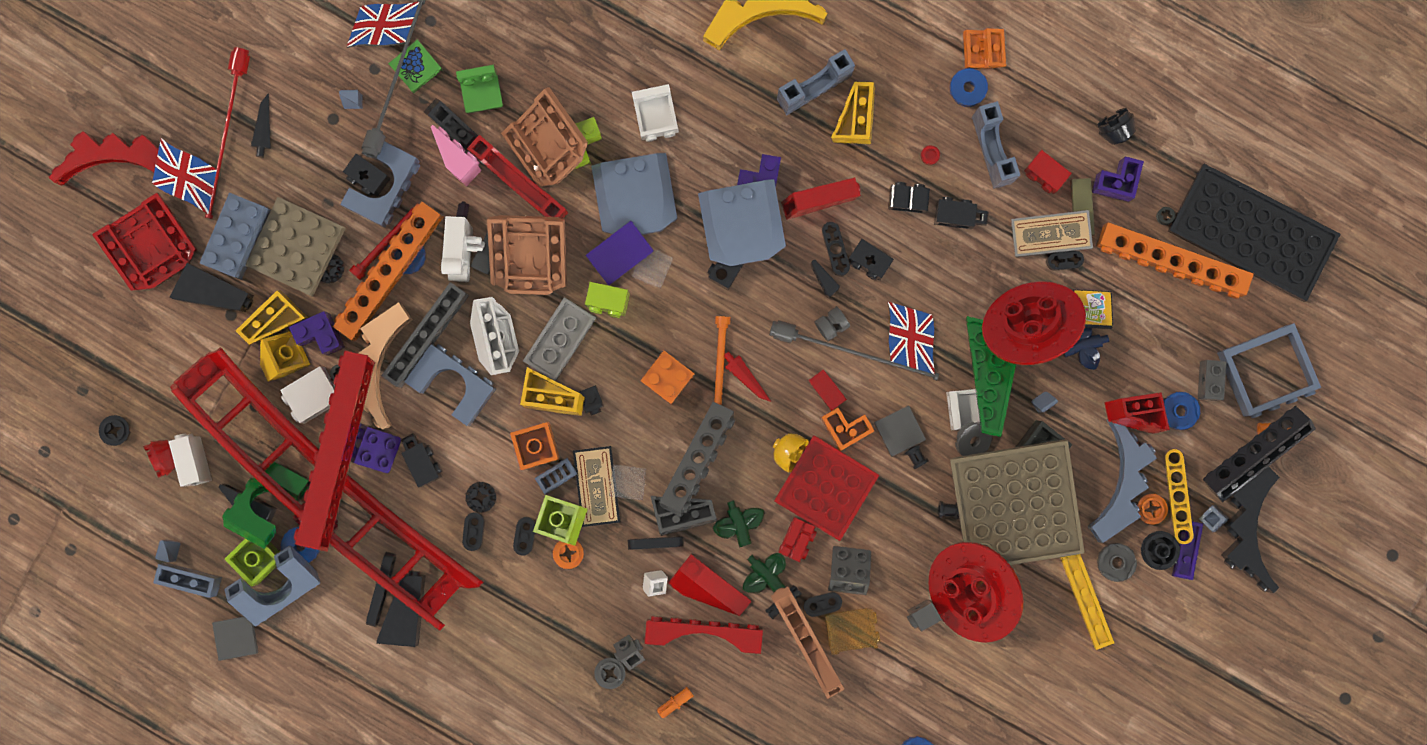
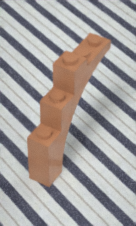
M789 587L776 590L771 595V598L827 699L845 690Z

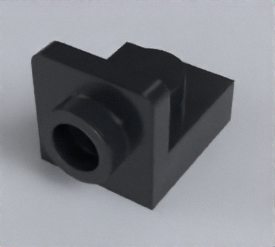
M596 385L578 392L585 397L583 407L586 414L590 413L592 416L602 412L600 408H603L604 404Z

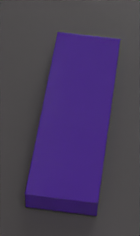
M1192 521L1193 539L1188 544H1179L1180 555L1174 564L1172 576L1193 580L1204 523ZM1181 530L1179 539L1186 541L1189 538V534L1187 531Z

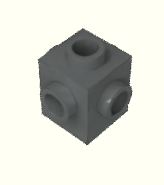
M627 635L613 644L616 653H614L619 663H623L629 671L645 661L641 652L643 647L638 639L634 640L630 635Z

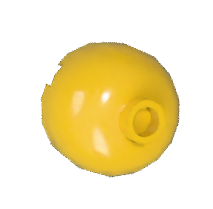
M792 433L783 436L781 439L778 438L773 445L774 461L780 468L791 473L809 441L798 434Z

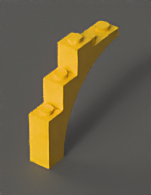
M725 0L705 32L703 41L720 51L734 33L755 20L775 15H795L811 19L823 25L828 13L825 12L826 10L822 6H815L809 3V0H747L743 7L737 0Z

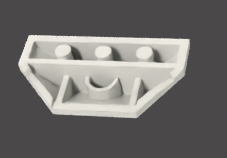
M493 297L473 300L470 325L479 361L490 375L510 372L519 353L511 315Z

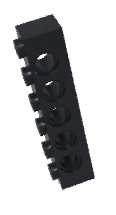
M1294 406L1286 411L1277 421L1271 423L1263 432L1256 435L1249 443L1239 448L1230 458L1224 460L1216 469L1210 471L1203 478V481L1223 503L1316 430V427L1305 413L1297 406Z

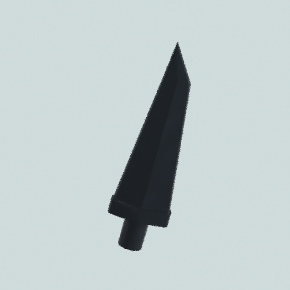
M269 93L260 103L251 147L257 148L256 157L264 158L265 149H271Z

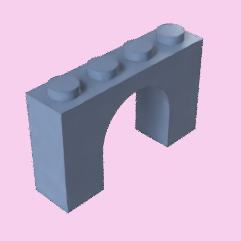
M846 49L829 58L827 65L808 80L798 84L796 79L778 89L777 101L786 115L851 78L855 64Z
M997 101L979 106L973 114L972 120L993 189L1012 184L1020 176L1015 157L1007 159L1001 144L999 125L1004 119L999 103Z
M384 141L380 155L373 159L391 168L394 175V183L391 190L383 197L370 198L349 188L340 205L385 228L386 225L392 222L393 212L395 208L400 206L404 191H407L411 185L410 179L420 168V161L416 157Z
M431 344L404 382L419 393L424 394L439 373L446 370L458 372L465 381L466 392L452 413V416L466 426H471L495 392L494 383L486 377L482 379L477 376L479 372L471 366L468 368L462 365L463 361L455 355L452 357L447 355V350L441 345L437 344V346Z
M288 546L274 556L277 569L288 578L287 582L280 589L269 593L258 592L241 578L224 589L227 602L255 627L320 584L317 571L291 546Z

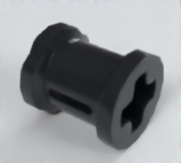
M919 444L905 452V455H908L913 463V469H917L929 461L921 452Z
M939 501L938 518L953 517L958 520L957 503L947 504Z

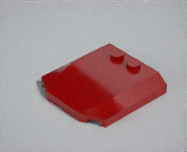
M159 193L150 196L132 211L92 234L131 291L156 288L182 271L186 264L190 263L197 250Z

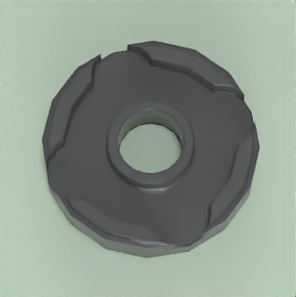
M969 422L957 433L955 447L962 456L984 453L990 447L992 435L981 433L980 422ZM976 436L975 442L970 444L971 439Z
M1113 543L1103 547L1097 558V566L1101 575L1106 579L1121 582L1131 578L1134 574L1137 560L1133 550L1128 546ZM1116 557L1122 560V564L1118 568H1115L1112 564L1113 559Z

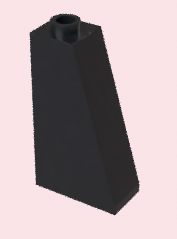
M187 263L170 298L182 302L246 312L253 304L252 298L254 295Z
M409 571V574H406L400 581L399 586L420 601L424 596L426 575H420V571ZM394 596L376 644L418 646L422 617Z

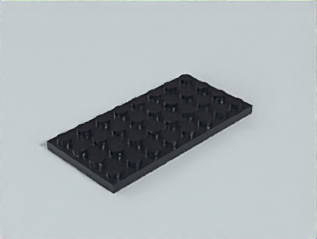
M1205 163L1201 165L1168 232L1229 264L1253 273V276L1303 302L1308 300L1341 235L1333 229Z

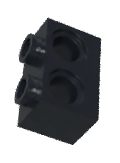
M718 262L716 265L712 263L707 272L709 274L708 279L728 291L744 264L728 266ZM719 270H723L727 273V277L720 280L716 277V273Z

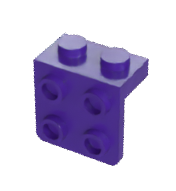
M360 423L351 462L383 473H389L400 446L401 438Z

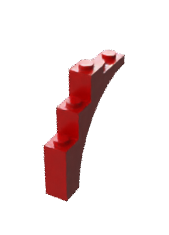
M82 131L73 138V142L70 144L75 150L65 157V161L61 165L56 166L52 170V174L48 178L62 186L73 176L87 168L113 162L131 163L145 167L154 173L159 147L143 134L136 137L130 146L115 133L107 135L103 139V143L100 144L90 134Z

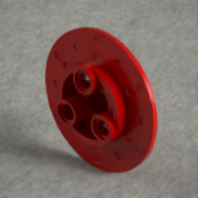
M1044 281L1026 283L1008 290L991 304L983 319L982 333L987 347L998 358L1019 365L1040 364L1063 355L1077 343L1086 325V311L1080 297L1066 286Z
M974 542L953 544L937 555L931 565L928 584L932 603L945 624L960 636L976 642H994L1010 634L1019 623L1023 611L1022 588L1010 564L993 549Z

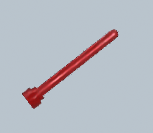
M413 208L360 264L357 263L356 266L353 265L349 269L359 280L365 276V269L389 245L393 236L400 233L402 223L406 219H410L413 214Z

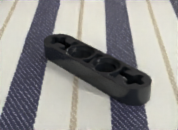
M386 552L382 560L380 571L389 578H391L396 554ZM377 582L366 619V625L377 627L387 595V590Z

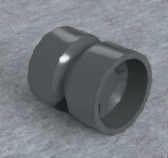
M837 306L828 312L827 317L822 316L814 321L827 342L836 337L837 332L842 333L850 327L848 320Z

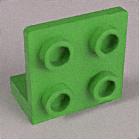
M494 65L456 71L457 79L461 84L465 112L467 114L503 107L498 74Z

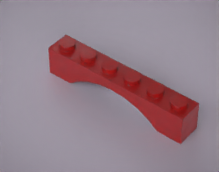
M478 135L469 145L467 150L543 217L563 219L568 214L561 204L524 175L481 135Z
M651 616V619L646 621L645 644L664 646L684 635L705 633L727 640L743 653L761 654L763 629L759 628V625L756 624L740 627V623L729 622L728 625H720L721 622L709 621V624H704L698 619L682 622V618L671 617L669 621L663 620L661 616Z

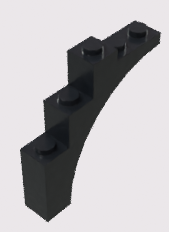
M1267 467L1229 497L1231 499L1229 502L1236 509L1240 508V510L1224 526L1228 529L1226 532L1233 539L1237 538V540L1221 556L1225 559L1224 563L1230 569H1243V572L1248 577H1253L1258 582L1256 585L1263 592L1275 593L1279 587L1270 577L1262 562L1257 540L1258 516L1262 503L1271 487L1280 478L1270 467Z

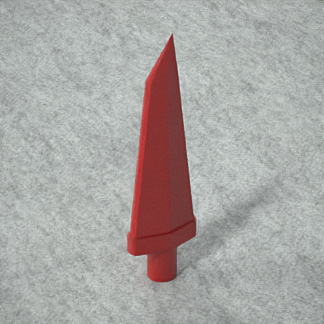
M728 351L724 355V358L729 363L725 368L758 398L771 402L743 362L741 356L738 355L734 358Z

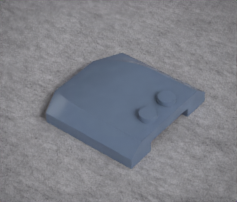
M655 153L602 162L591 166L601 226L604 233L614 234L629 221H632L642 235L661 232L669 224L677 220L666 153Z
M774 179L698 193L711 261L728 266H736L769 260L786 247Z

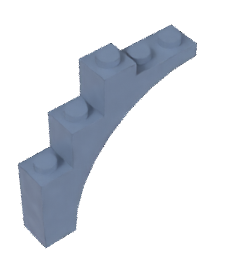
M1108 419L1106 420L1114 433L1118 445L1120 468L1116 489L1109 504L1100 516L1087 526L1100 543H1104L1141 517L1138 513L1140 509L1130 500L1149 488L1146 484L1148 482L1146 477L1138 471L1157 459L1154 455L1156 452L1150 444L1146 442L1137 444V437L1132 432H1129L1126 426L1109 422Z

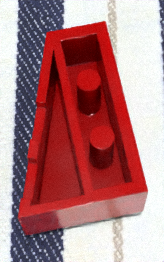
M1162 392L1104 402L1109 422L1151 434L1170 430Z

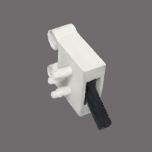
M465 201L458 204L456 217H445L441 272L442 274H448L449 281L469 282L471 251H482L485 247V242L482 241L481 237L472 236L473 227L467 221L470 206Z

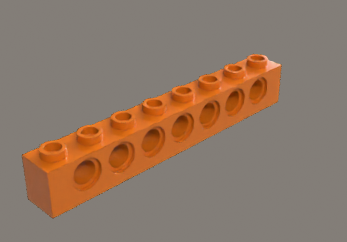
M424 202L415 205L410 219H406L402 223L400 233L394 235L390 240L388 250H384L380 254L378 264L368 271L366 281L358 285L356 295L346 302L344 312L336 316L333 327L350 340L356 341L362 333L360 328L371 321L403 276V273L444 218V216ZM419 219H424L425 223L422 228H417L416 226ZM412 234V243L406 244V236ZM397 250H401L402 257L396 260L394 254ZM389 265L391 272L385 276L383 269ZM375 281L380 283V288L377 291H374L372 288ZM367 296L369 303L363 307L361 300ZM353 312H356L358 315V319L355 322L350 320Z
M1109 222L1103 225L1096 245L1104 253L1112 254L1113 252L1119 254L1121 259L1136 260L1138 265L1148 267V265L1153 266L1158 272H1170L1175 278L1182 280L1187 278L1192 280V284L1198 286L1204 284L1209 286V289L1212 291L1228 293L1227 296L1235 299L1247 295L1254 275L1251 272ZM1117 238L1123 241L1122 247L1117 246ZM1135 244L1141 247L1140 254L1135 252ZM1153 251L1158 252V254H1159V259H1158V260H1155V259L1153 258V256H1152V252H1153ZM1171 257L1177 260V266L1171 264ZM1189 264L1195 266L1194 273L1189 270ZM1208 270L1212 271L1213 279L1208 278ZM1226 276L1231 279L1230 286L1225 282Z

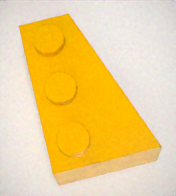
M854 82L836 129L832 134L833 143L871 144L875 96L874 82Z
M277 290L235 331L250 345L308 317L281 290Z
M527 367L520 405L526 409L582 416L585 400L583 395Z

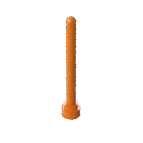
M715 316V324H717L719 329L714 402L722 405L726 329H728L731 317Z

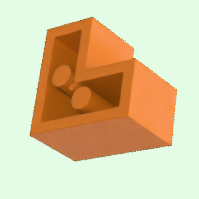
M839 408L820 417L839 451L874 432L865 414L850 423H847Z

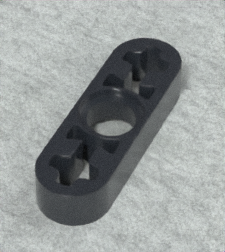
M827 222L822 228V236L832 271L837 276H844L848 273L850 264L840 229L836 223ZM828 226L836 230L833 236L834 239L838 237L839 240H833L828 243V240H831L830 234L825 232L828 230ZM838 244L841 247V252L833 254L830 250L831 245ZM844 256V258L840 259L841 264L846 265V268L843 270L844 272L836 270L838 260L833 261V258Z
M683 536L627 540L628 550L684 546Z

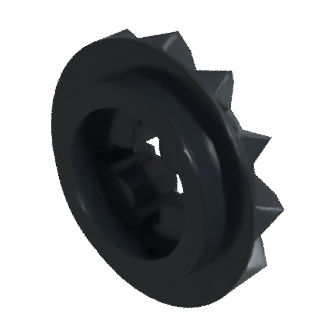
M333 254L329 265L336 267L330 269L329 274L325 270L321 279L324 283H334L344 273V263L335 254Z
M108 416L100 423L99 436L107 445H121L131 433L129 431L130 424L121 416ZM113 425L121 428L117 431V436L116 434L109 433L113 430Z
M486 482L472 484L465 493L467 505L475 512L489 511L496 502V492ZM478 492L488 495L483 499L482 503L479 500H473V498L478 496Z

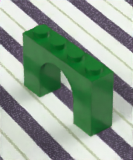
M273 462L265 470L274 481L298 502L309 488V481L276 462ZM250 478L246 483V489L243 493H239L236 496L231 509L227 508L222 516L223 526L265 549L276 534V526L256 515L250 505L258 495L269 491L255 478Z

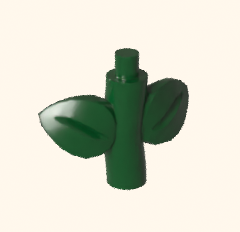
M734 500L727 502L729 517L719 519L715 523L713 531L724 539H729L736 534L739 548L751 544L749 530L760 526L764 518V510L761 508H748L742 513L740 507H736Z
M781 553L771 554L766 558L765 563L760 558L757 560L753 554L747 558L751 564L750 568L754 572H751L746 577L742 590L748 593H760L768 585L774 593L776 590L786 587L778 577L779 574L784 572L786 567L785 558Z

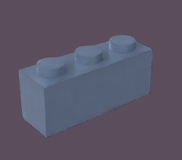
M170 563L158 564L153 583L211 598L217 596L222 577Z

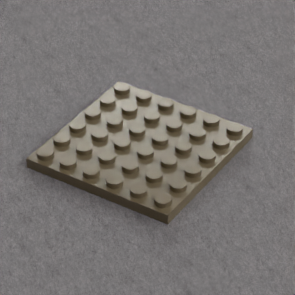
M1067 439L950 458L963 542L985 545L999 553L1010 565L1085 553Z

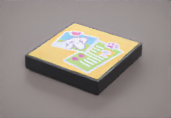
M1073 289L1085 307V328L1112 329V291Z

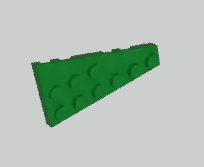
M967 316L966 325L981 433L1001 437L1016 364L1004 361L994 355L987 347L983 337V320Z

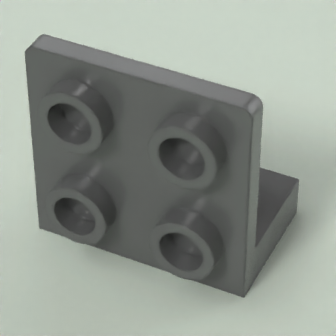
M833 546L828 591L867 595L870 585L871 551Z

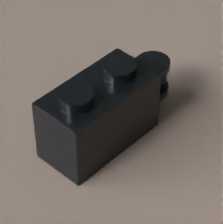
M942 197V199L937 201L934 225L970 230L975 225L987 226L989 212L977 210V204H973V201L963 199L961 202L953 201L954 198ZM976 214L980 215V220H975Z
M414 433L401 439L406 450L401 454L418 488L442 478V468L438 462L435 463L432 457L434 452L430 445L419 443ZM414 442L415 446L410 448L408 444Z

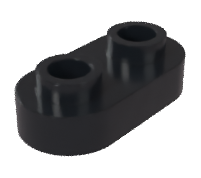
M470 513L464 521L462 543L468 551L478 550L483 543L485 519L480 513ZM474 518L478 519V525L476 526L472 524ZM472 537L476 539L475 545L470 543Z
M530 517L521 518L516 525L513 549L521 556L529 554L534 545L536 533L533 530L536 522ZM525 523L530 524L529 530L524 529ZM522 542L527 544L526 549L521 548L520 544Z
M835 592L809 597L804 602V610L811 617L838 611L842 606V599ZM830 598L835 599L834 605L828 603ZM811 603L817 604V608L815 610L810 609Z

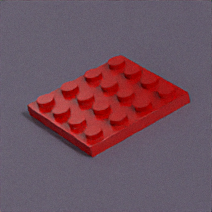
M813 435L774 499V502L841 541L878 479L879 474Z

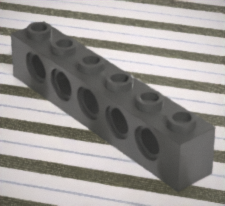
M450 282L381 376L396 387L402 388L405 384L404 381L431 344L434 345L469 295Z
M712 402L659 502L660 507L682 517L683 513L689 511L692 496H696L699 492L701 479L706 478L710 462H714L718 455L716 450L719 445L722 446L727 438V435H725L728 428L731 429L735 423L734 411ZM718 423L722 427L718 430H714L712 428V425ZM711 440L713 444L707 447L703 445V442ZM701 456L704 458V461L696 463L694 459ZM688 473H693L695 475V478L693 480H687L685 479V476ZM679 490L686 491L684 497H678L676 493Z

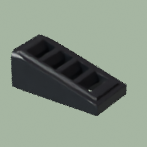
M813 260L810 264L826 297L829 299L839 290L840 286L816 260Z

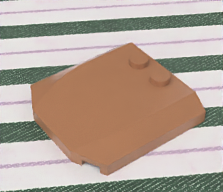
M550 87L545 88L534 99L535 102L530 108L501 133L539 187L560 183L582 162L588 144Z
M507 215L493 216L487 219L490 283L495 286L496 284L510 294L548 295L561 287H566L565 219L558 217Z

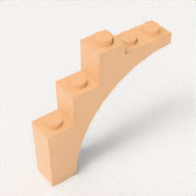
M399 302L360 328L363 332L361 334L362 338L367 344L370 343L371 345L360 351L359 354L368 355L375 362L364 410L372 414L374 417L372 419L373 423L378 429L381 428L382 430H387L392 424L385 413L380 395L381 366L393 339L413 320L403 304Z

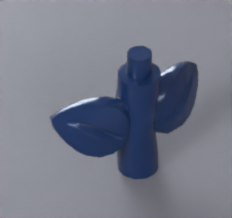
M1084 328L1077 343L1063 355L1066 358L1078 353L1081 365L1095 370L1100 362V354L1097 348L1103 347L1104 343L1109 342L1108 335H1092V328Z

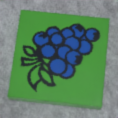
M416 40L407 48L398 76L414 94L443 69L423 45ZM402 53L388 63L394 71L397 69Z

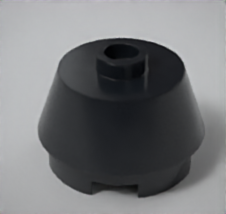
M1127 108L1117 110V114L1109 118L1106 116L1097 124L1099 135L1111 145L1126 142L1136 132L1134 114L1130 113Z
M1156 531L1144 539L1141 545V555L1144 562L1151 568L1165 570L1177 562L1180 555V546L1175 537L1170 533Z

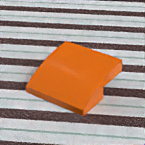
M987 28L985 30H965L963 32L965 68L990 69L1006 67L1004 29Z

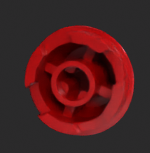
M168 440L150 441V444L143 447L145 451L150 450L147 452V455L158 478L164 475L168 476L175 469Z

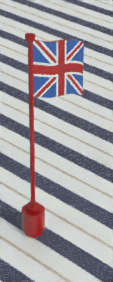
M234 47L230 54L227 70L231 71V75H234L217 168L215 169L198 157L174 148L162 138L155 165L152 184L165 193L196 206L207 213L205 218L213 219L212 209L238 77L247 74L250 61L249 51L243 48Z

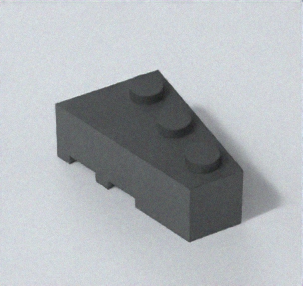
M651 496L661 536L717 522L712 500L691 499L689 511L683 513L682 517L660 507L659 502L662 497Z

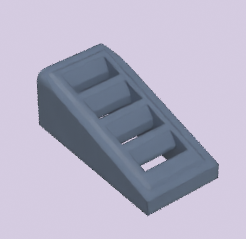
M566 458L537 476L535 480L546 495L576 476L577 472L569 459ZM563 465H566L571 473L568 476L562 468ZM559 469L564 478L560 479L555 470ZM551 473L557 480V483L555 484L549 476V474ZM545 477L551 485L549 488L543 481V478Z

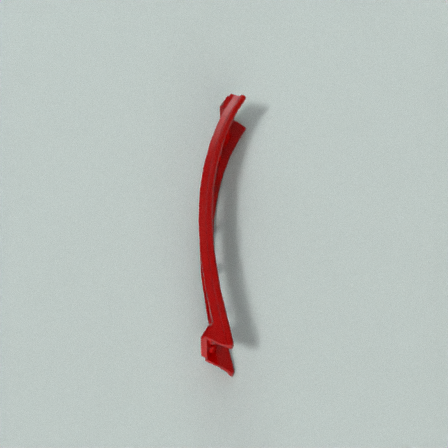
M221 347L209 352L173 382L174 384L170 386L171 392L234 459L299 518L300 511L304 509L305 503L300 504L265 470L291 445L315 466L314 456L316 451H319V448L263 395ZM224 376L243 398L219 422L215 423L195 400L220 377ZM249 404L285 439L274 452L258 465L222 430ZM347 474L343 492L366 510L371 517L349 541L344 542L332 532L330 545L425 619L426 622H429L440 631L445 624L434 617L440 608L459 587L467 589L478 588L483 581L418 533ZM378 521L415 550V554L391 578L353 549ZM424 557L445 574L418 601L399 586L398 583Z

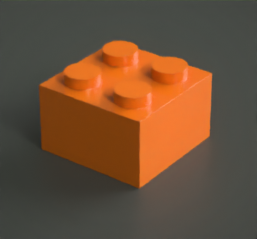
M663 350L640 381L672 405L695 374Z
M549 422L510 433L520 470L560 460Z

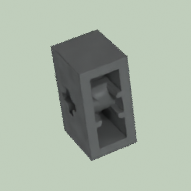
M1200 361L1198 400H1224L1226 361Z
M925 600L907 610L909 613L907 619L914 629L918 628L921 632L942 620L933 603L929 600Z

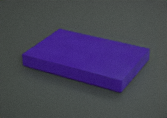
M629 221L585 256L609 286L654 252V250L634 223Z

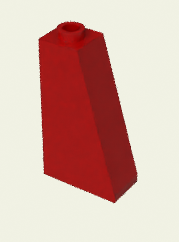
M854 177L794 192L784 199L781 204L786 220L853 201L861 196V189Z

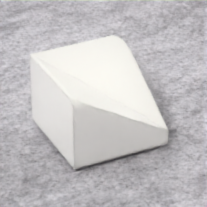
M662 570L644 573L643 591L648 597L666 594L668 577Z

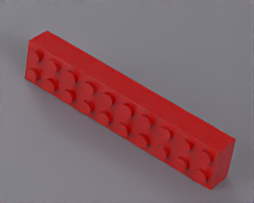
M344 351V354L339 359V374H336L334 378L335 390L329 397L330 409L324 417L325 429L324 432L320 433V448L314 456L315 468L310 472V487L304 495L305 507L300 511V526L294 534L295 545L328 552L375 362L368 355Z

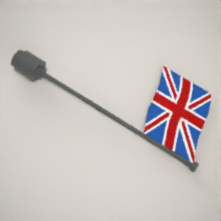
M418 0L417 2L407 4L361 6L347 48L362 45L391 46L405 44L377 128H372V130H367L361 148L363 149L362 154L367 157L377 158L381 153L386 136L383 135V131L380 128L421 7L425 4L426 0Z
M888 302L890 312L888 339L890 361L798 334L799 330L795 329L796 325L780 320L778 322L773 321L769 335L773 336V339L790 344L792 340L796 341V338H800L933 377V380L936 381L939 377V373H936L934 370V322L932 314Z

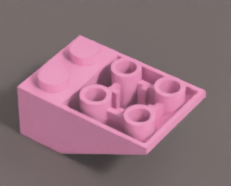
M432 125L431 129L446 168L467 187L480 173L481 168L478 166L480 162L470 152L465 154L466 150L455 139L451 141L452 138L441 127L437 129Z

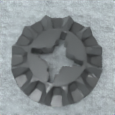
M612 657L601 660L594 672L597 683L606 689H614L620 686L626 675L623 664ZM615 667L613 673L616 677L610 676L605 680L607 672L603 668L610 670Z

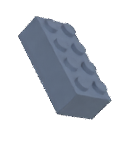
M229 193L200 260V264L242 280L247 266H245L271 210Z

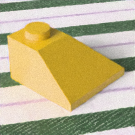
M291 331L261 340L260 366L268 382L283 378L310 365L303 347L296 344Z

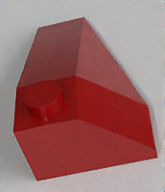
M692 553L668 582L671 587L683 596L740 616L751 603L748 597Z

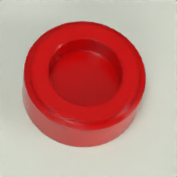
M932 145L926 146L920 155L922 162L926 165L936 164L940 158L939 149Z

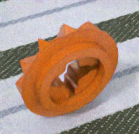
M1147 494L1141 497L1136 504L1140 509L1138 512L1141 516L1140 520L1147 524H1158L1167 516V503L1157 494ZM1150 503L1152 506L1159 507L1153 511V515L1151 512L1145 511L1150 507Z
M559 541L553 549L554 561L564 569L577 567L584 556V549L578 541L575 546ZM566 545L570 551H576V553L571 555V562L567 556H561V554L566 552Z

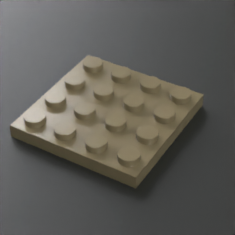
M277 197L245 266L313 297L346 228Z

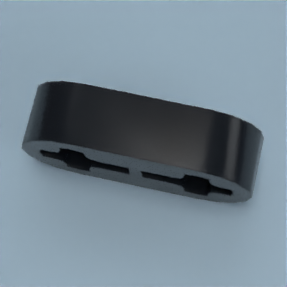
M1079 251L1053 253L1047 258L1046 264L1052 271L1076 269L1083 265L1084 256ZM1075 255V258H1079V261L1074 265V262H1067V259H1071ZM1056 257L1057 260H1063V263H1059L1055 267V264H1052L1051 261Z

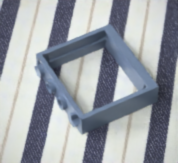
M1295 323L1217 352L1220 361H1226V376L1243 417H1258L1266 409L1269 411L1280 408L1279 404L1281 403L1291 404L1298 401L1297 397L1316 394L1315 390L1321 388ZM1288 335L1309 386L1252 407L1232 356Z

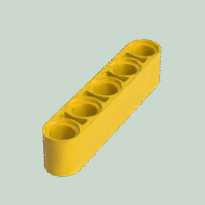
M1172 449L1166 453L1164 461L1173 535L1179 544H1188L1193 539V528L1184 456L1181 451ZM1171 453H1176L1179 456L1178 463L1173 464L1169 461ZM1172 473H1180L1182 480L1179 483L1173 482L1171 480ZM1175 492L1183 493L1184 500L1182 502L1174 500L1173 495ZM1178 511L1186 513L1185 521L1180 522L1176 519ZM1181 530H1185L1189 534V538L1186 541H1181L1178 538V533Z

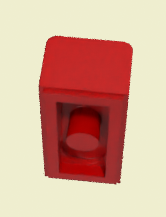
M824 369L808 380L830 411L847 400Z

